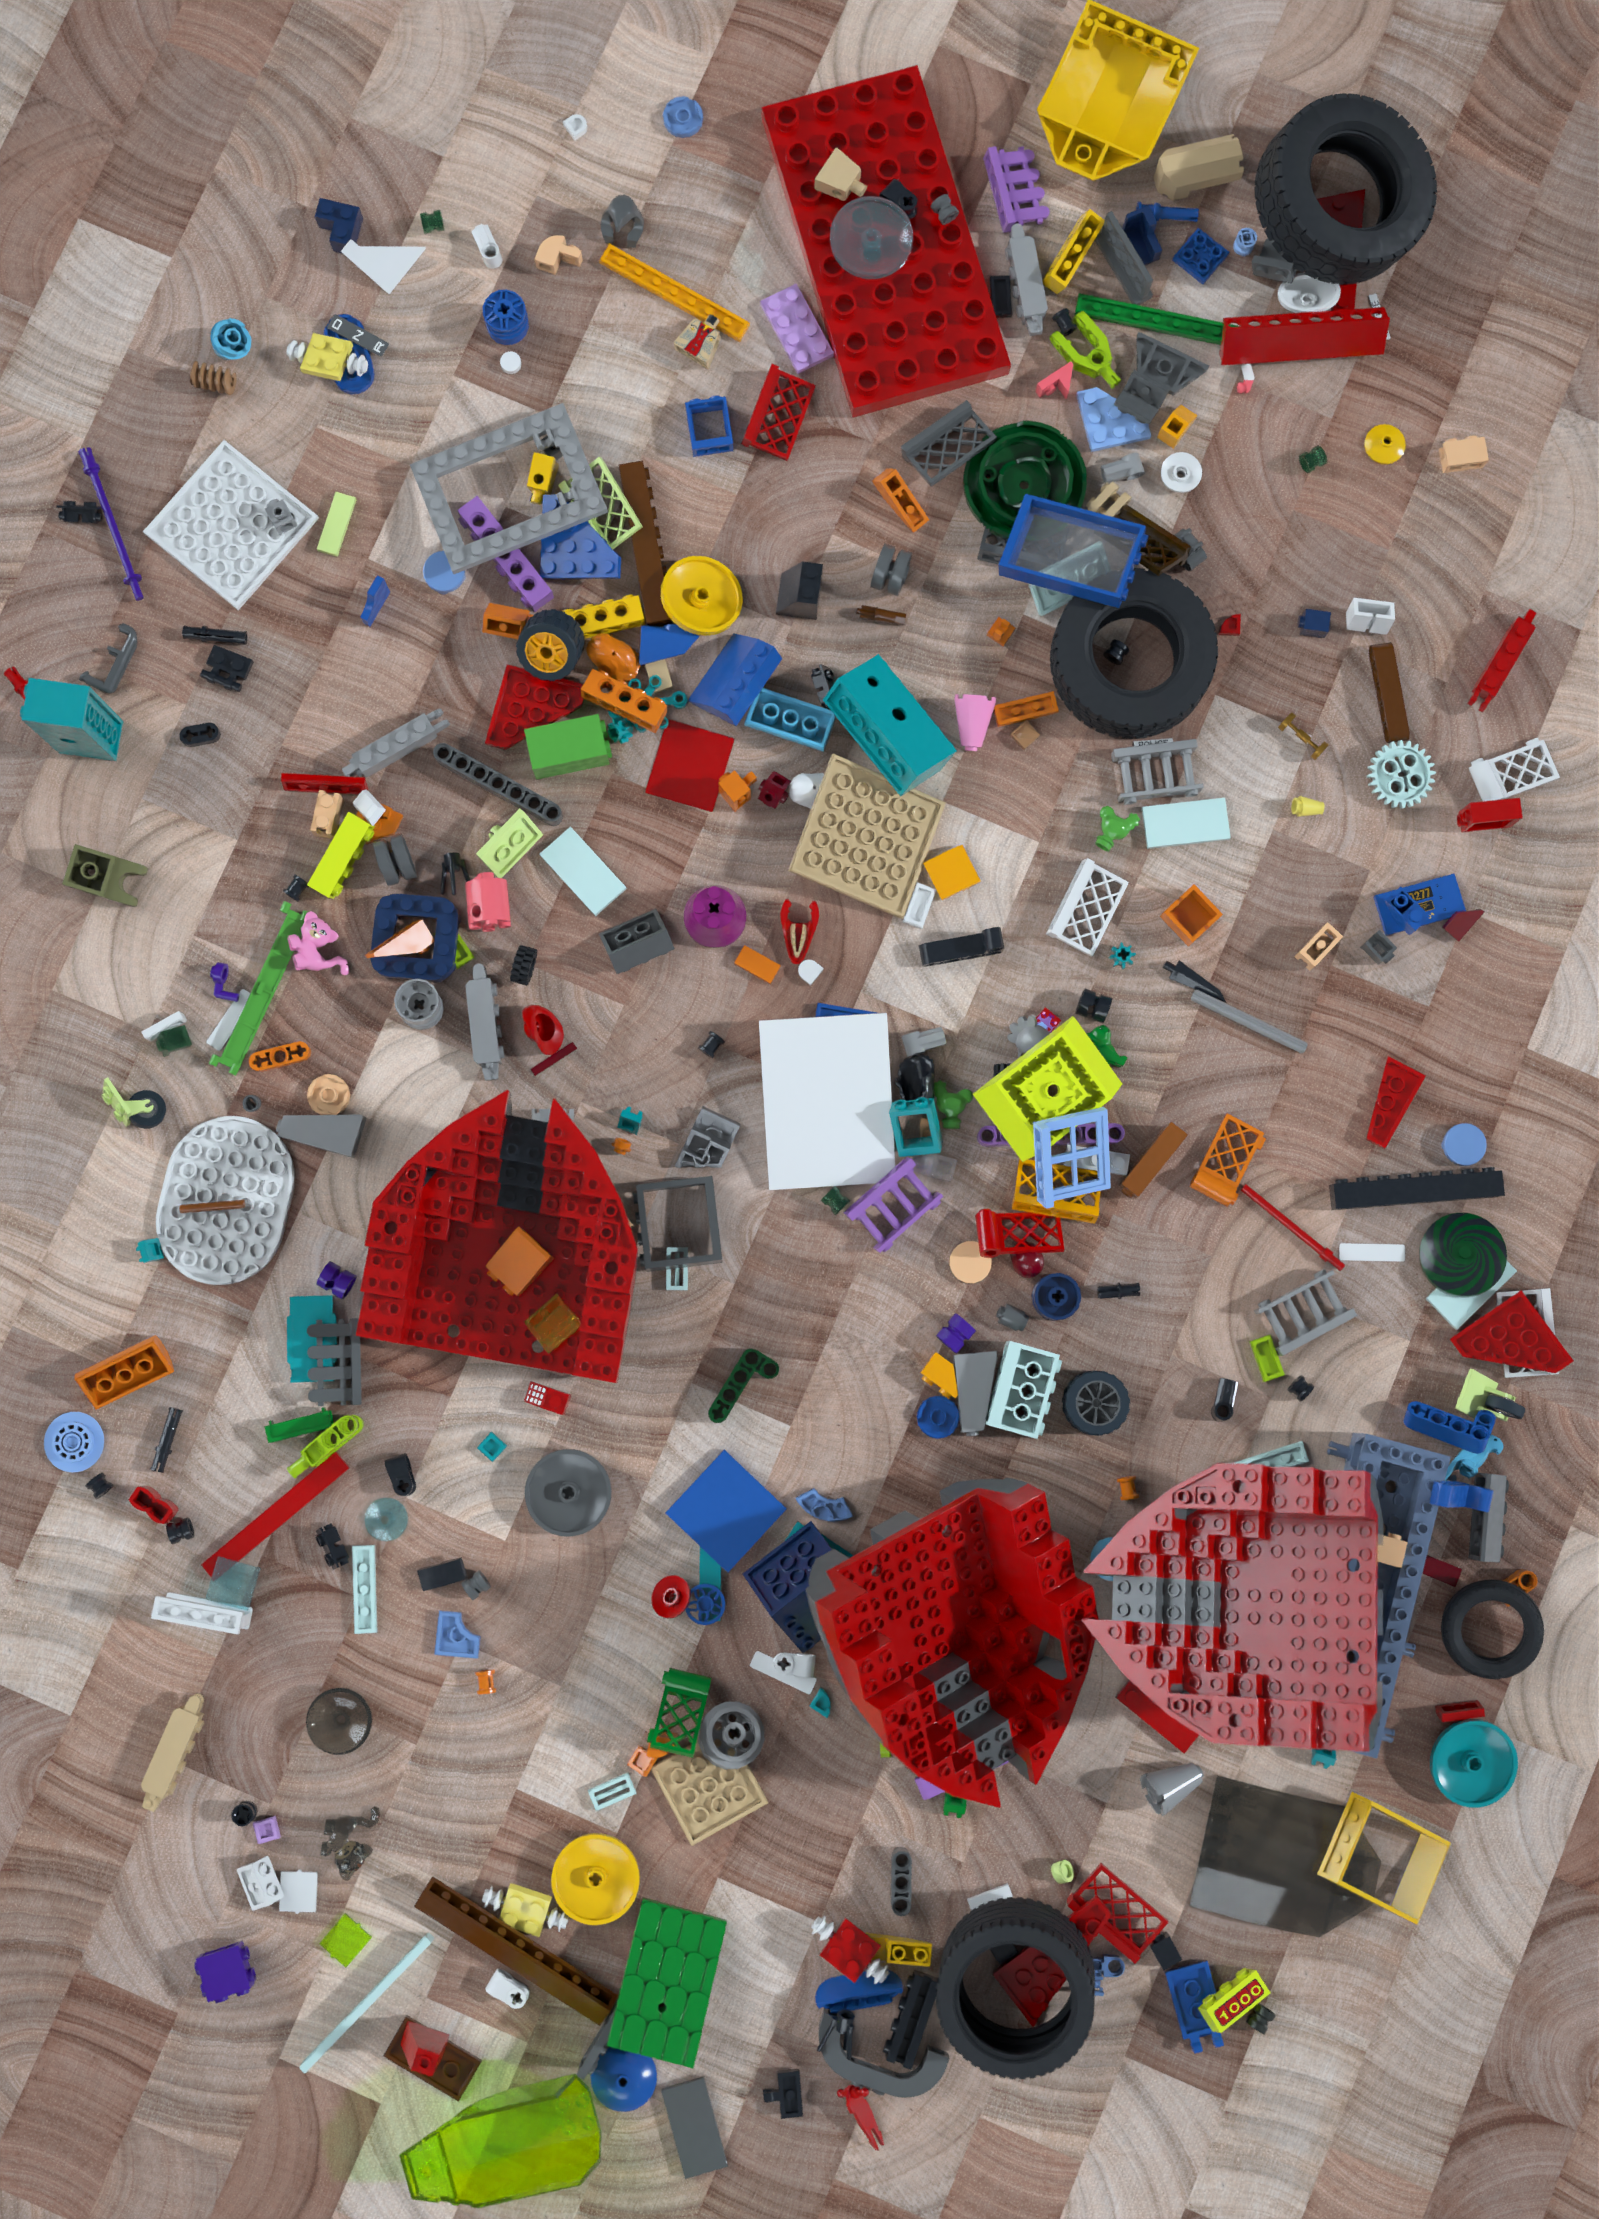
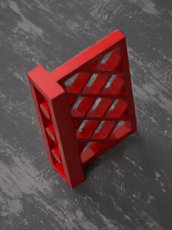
M771 364L741 445L746 447L750 445L788 461L816 385L779 370V366ZM779 377L787 379L790 387L781 390L778 384ZM803 386L810 390L807 396L800 398L796 388ZM792 390L796 400L787 403L783 393ZM779 395L783 405L774 409L771 398ZM798 403L801 408V414L793 417L789 407ZM786 409L789 419L780 422L776 412ZM773 414L777 424L767 427L764 417ZM792 422L795 430L793 433L786 435L782 425ZM779 427L783 437L773 441L769 430ZM765 432L770 442L764 445L756 442L757 436ZM784 440L788 447L786 454L778 451L775 444Z
M1100 1863L1075 1893L1072 1892L1067 1898V1906L1072 1911H1076L1089 1900H1085L1080 1896L1084 1890L1094 1889L1096 1896L1097 1889L1110 1888L1111 1899H1103L1102 1901L1104 1904H1111L1112 1914L1109 1919H1113V1923L1108 1920L1099 1934L1136 1964L1141 1958L1140 1955L1169 1923V1920L1104 1864ZM1103 1871L1109 1876V1884H1096V1876ZM1122 1887L1126 1891V1898L1113 1899L1112 1888ZM1139 1902L1143 1905V1913H1130L1129 1903ZM1114 1903H1127L1128 1914H1114ZM1144 1917V1928L1131 1929V1918ZM1146 1917H1157L1161 1922L1157 1927L1147 1928ZM1128 1918L1129 1929L1117 1928L1115 1919ZM1132 1933H1145L1146 1940L1138 1946L1132 1940Z

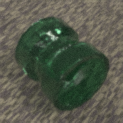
M435 210L431 214L426 212L420 213L424 234H430L435 229L438 232L445 231L440 210Z
M1317 445L1310 452L1300 454L1299 462L1306 473H1310L1315 470V467H1322L1327 464V456L1323 448Z
M836 1186L821 1199L824 1205H828L831 1208V1212L835 1216L850 1202L846 1196L840 1194V1190Z

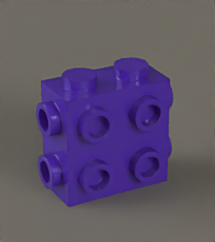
M243 1940L202 1953L195 1959V1971L197 1975H200L202 1981L200 1986L203 1997L207 1998V2002L215 2000V2003H221L229 1999L228 1996L236 1994L237 1997L250 1992L249 1989L255 1984L256 1973L253 1967L250 1968L248 1960L250 1959V1952L248 1947L244 1946Z

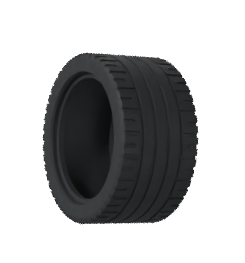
M999 1898L997 1901H988L987 1904L983 1903L977 1909L971 1910L969 1914L963 1917L962 1921L960 1920L956 1924V1928H953L944 1946L936 1987V2009H938V2018L946 2038H949L952 2047H955L958 2054L963 2055L962 2058L970 2061L971 2065L979 2067V2070L983 2072H989L990 2075H999L1000 2078L1009 2077V2079L1014 2080L1016 2078L1020 2080L1036 2078V2076H1044L1048 2072L1052 2073L1056 2068L1059 2069L1064 2066L1065 2062L1068 2063L1072 2056L1078 2053L1079 2048H1082L1084 2040L1087 2039L1092 2027L1095 2010L1094 1961L1091 1956V1950L1087 1946L1085 1937H1082L1081 1931L1076 1928L1072 1921H1069L1065 1914L1062 1915L1061 1911L1053 1909L1052 1906L1045 1905L1041 1901H1033L1030 1898ZM1005 1944L1029 1946L1048 1955L1061 1968L1070 1986V1996L1061 2011L1042 2025L1027 2029L1004 2027L983 2016L970 2001L963 1983V1975L968 1966L980 1954L996 1946Z

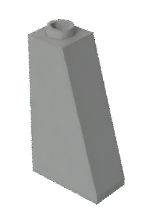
M283 1115V1119L278 1121L276 1132H278L277 1136L283 1139L355 1158L367 1118L362 1115Z
M997 1351L953 1355L958 1391L957 1401L960 1429L962 1433L966 1432V1436L979 1435V1431L984 1430Z

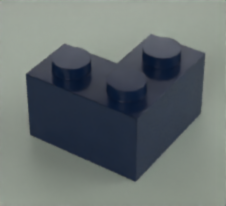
M319 198L314 216L318 227L331 231L329 238L331 247L334 252L342 253L341 250L350 239L357 243L363 222L360 207Z

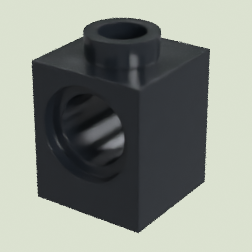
M1161 1931L1150 1943L1149 1946L1163 1971L1182 1961L1167 1931L1165 1933Z

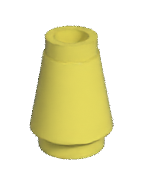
M1299 796L1292 801V814H1296L1298 817L1323 814L1324 802Z

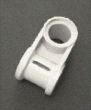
M783 1652L774 1657L773 1665L781 1674L814 1678L816 1655ZM785 1657L789 1665H785L784 1669H781L778 1661H782Z
M499 1968L495 1971L485 1988L491 1996L500 1999L514 2009L521 2008L530 1995L529 1989L525 1984ZM517 1992L521 1993L519 2000L515 1998Z

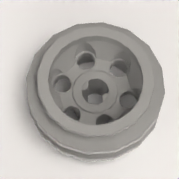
M724 1702L713 1707L702 1718L698 1734V1744L703 1756L711 1764L725 1770L739 1769L751 1763L761 1752L765 1741L764 1726L759 1715L750 1706L740 1702ZM729 1715L735 1716L736 1721L730 1722L728 1719ZM716 1722L721 1723V1730L714 1728ZM744 1723L747 1725L749 1731L747 1732L742 1726ZM735 1730L738 1737L731 1739L728 1731ZM715 1739H719L721 1741L720 1747L715 1746ZM743 1740L749 1742L748 1748L742 1747ZM729 1748L735 1750L734 1756L728 1755L727 1751Z

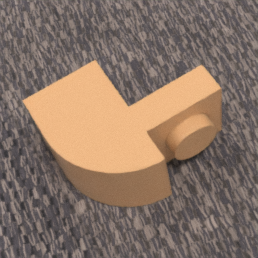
M556 235L545 239L541 243L534 260L537 269L556 275L561 261L580 267L583 258L582 252L578 247L574 245L567 246L565 236Z

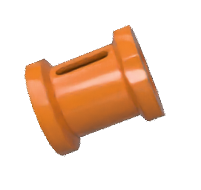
M1136 1476L1117 1478L1121 1488V1500L1139 1498L1134 1481Z
M494 1669L475 1672V1675L478 1676L479 1684L477 1694L497 1692V1689L494 1688Z

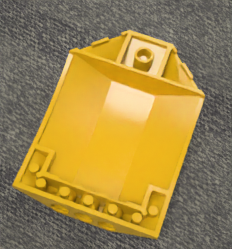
M1087 0L1061 61L1037 108L1056 165L1095 181L1147 160L1177 100L1199 51V47L1093 0Z

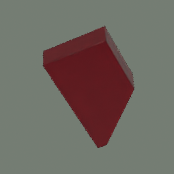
M1482 909L1456 911L1442 928L1455 940L1460 941L1484 914V911Z

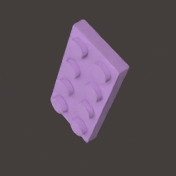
M797 283L760 301L763 311L797 374L834 357V352Z

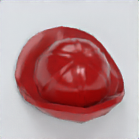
M539 1005L526 1006L522 1010L526 1036L531 1041L536 1042L543 1054L553 1055L560 1049L564 1039L561 1023L545 1007Z

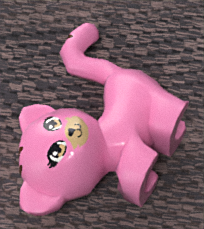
M308 912L301 927L302 939L295 934L288 936L290 950L298 951V954L293 956L295 969L319 971L338 964L341 967L340 972L342 975L349 974V965L346 959L336 956L325 960L317 951V948L323 947L327 943H333L339 936L325 921L318 918L314 912Z

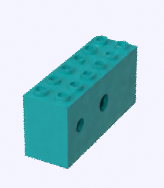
M879 654L839 677L823 699L825 704L900 797L940 772L957 752L953 744L941 732L940 728L933 722L927 712L920 706Z
M29 678L28 684L24 687L25 703L20 709V717L25 724L58 753L117 761L123 720L90 686Z

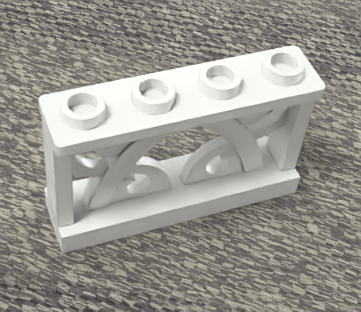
M169 1592L166 1597L155 1596L151 1618L240 1634V1629L249 1628L253 1608Z

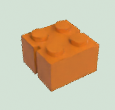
M1193 884L1160 917L1189 947L1223 914Z

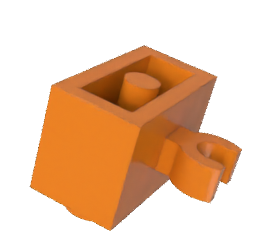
M735 770L732 773H725L719 779V793L734 812L751 800V789L749 786L757 781V777L752 771L743 779Z

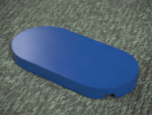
M348 314L338 315L364 329L362 323L358 319L353 318V316ZM325 326V336L351 341ZM352 342L351 354L355 353L358 359L361 355L365 356V359L368 361L367 371L362 376H358L357 371L349 374L347 367H345L341 381H334L343 392L360 394L372 385L375 374L370 351Z

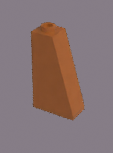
M1172 1122L1165 1125L1119 1186L1123 1188L1121 1192L1129 1198H1138L1188 1134Z

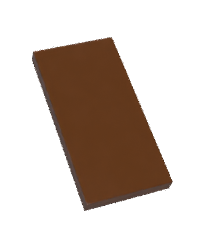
M406 2015L383 2057L459 2102L482 2060L448 2040L443 2057L433 2077L410 2070L400 2043L408 2021L420 2025L423 2024Z

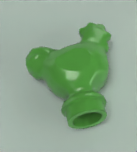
M1102 807L1100 818L1102 819L1101 830L1103 835L1097 836L1095 845L1109 852L1114 847L1113 840L1125 838L1130 830H1133L1135 826H1139L1140 818L1136 813H1130L1129 817L1123 819L1116 816L1111 807Z
M939 1080L934 1083V1095L937 1097L938 1110L946 1115L942 1119L943 1128L960 1129L962 1121L958 1118V1115L964 1111L966 1104L972 1101L973 1093L969 1089H963L958 1093H949L945 1087L946 1083Z

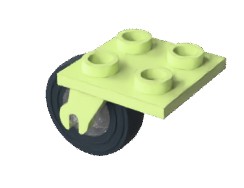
M109 1078L104 1079L102 1098L107 1105L111 1104L115 1110L113 1112L119 1123L123 1122L127 1127L132 1122L139 1128L150 1129L163 1121L166 1114V1104L158 1093L142 1090L135 1093L129 1101H124Z
M1469 1369L1455 1409L1474 1419L1479 1411L1488 1410L1497 1419L1506 1422L1509 1417L1522 1419L1525 1413V1408L1514 1402L1516 1397L1496 1390L1497 1382L1473 1369Z

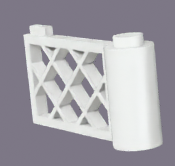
M1538 738L1527 741V746L1490 760L1479 758L1471 762L1472 766L1468 769L1482 801L1505 799L1560 778L1544 740L1539 741ZM1536 747H1540L1543 754L1541 760L1531 756L1533 749ZM1518 754L1525 758L1523 766L1513 763L1515 755ZM1529 760L1539 764L1536 773L1526 768ZM1500 761L1507 764L1505 772L1498 771L1494 763ZM1542 766L1548 768L1552 776L1546 778L1540 775ZM1510 767L1520 770L1518 779L1508 775ZM1524 773L1534 777L1531 784L1528 785L1521 781ZM1505 780L1515 783L1513 791L1507 793L1504 787Z

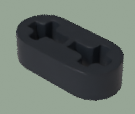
M214 723L187 726L179 734L181 742L187 747L212 744L221 737L220 729ZM210 728L215 731V733H212V737L205 734L209 732ZM189 732H191L192 735H198L192 737V741L190 742L185 738L188 737Z

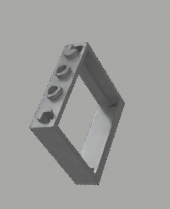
M712 1176L636 1185L637 1191H633L634 1204H638L639 1212H635L636 1225L641 1226V1233H637L638 1244L639 1246L643 1245L644 1253L640 1254L641 1267L645 1266L646 1272L723 1263ZM705 1185L713 1254L651 1262L644 1192Z

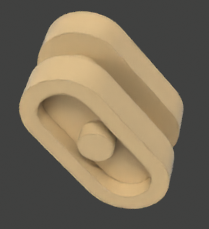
M1114 481L1110 484L1106 482L1099 491L1101 494L1097 498L1092 497L1086 504L1088 511L1114 517L1120 513L1122 506L1128 505L1132 497L1126 492L1120 496L1117 493L1120 487ZM1112 499L1114 504L1108 510H1105L1103 507Z

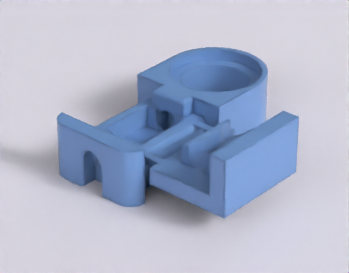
M1103 1954V1958H1093L1095 1988H1099V1990H1095V1996H1104L1103 1987H1100V1980H1103V1977H1119L1123 1974L1125 1965L1118 1955ZM1112 1960L1120 1962V1968L1116 1972L1108 1969V1964Z

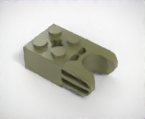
M75 844L62 884L73 889L136 907L138 899L125 892L123 882L129 875L145 876L148 868L135 862ZM89 869H94L95 874L91 876V874L88 873Z

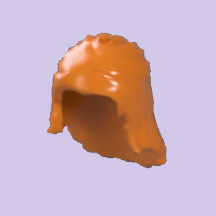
M607 633L596 634L591 638L586 647L587 655L598 667V670L606 672L609 677L615 680L621 679L629 683L631 679L636 677L641 668L638 658L639 653L630 645Z

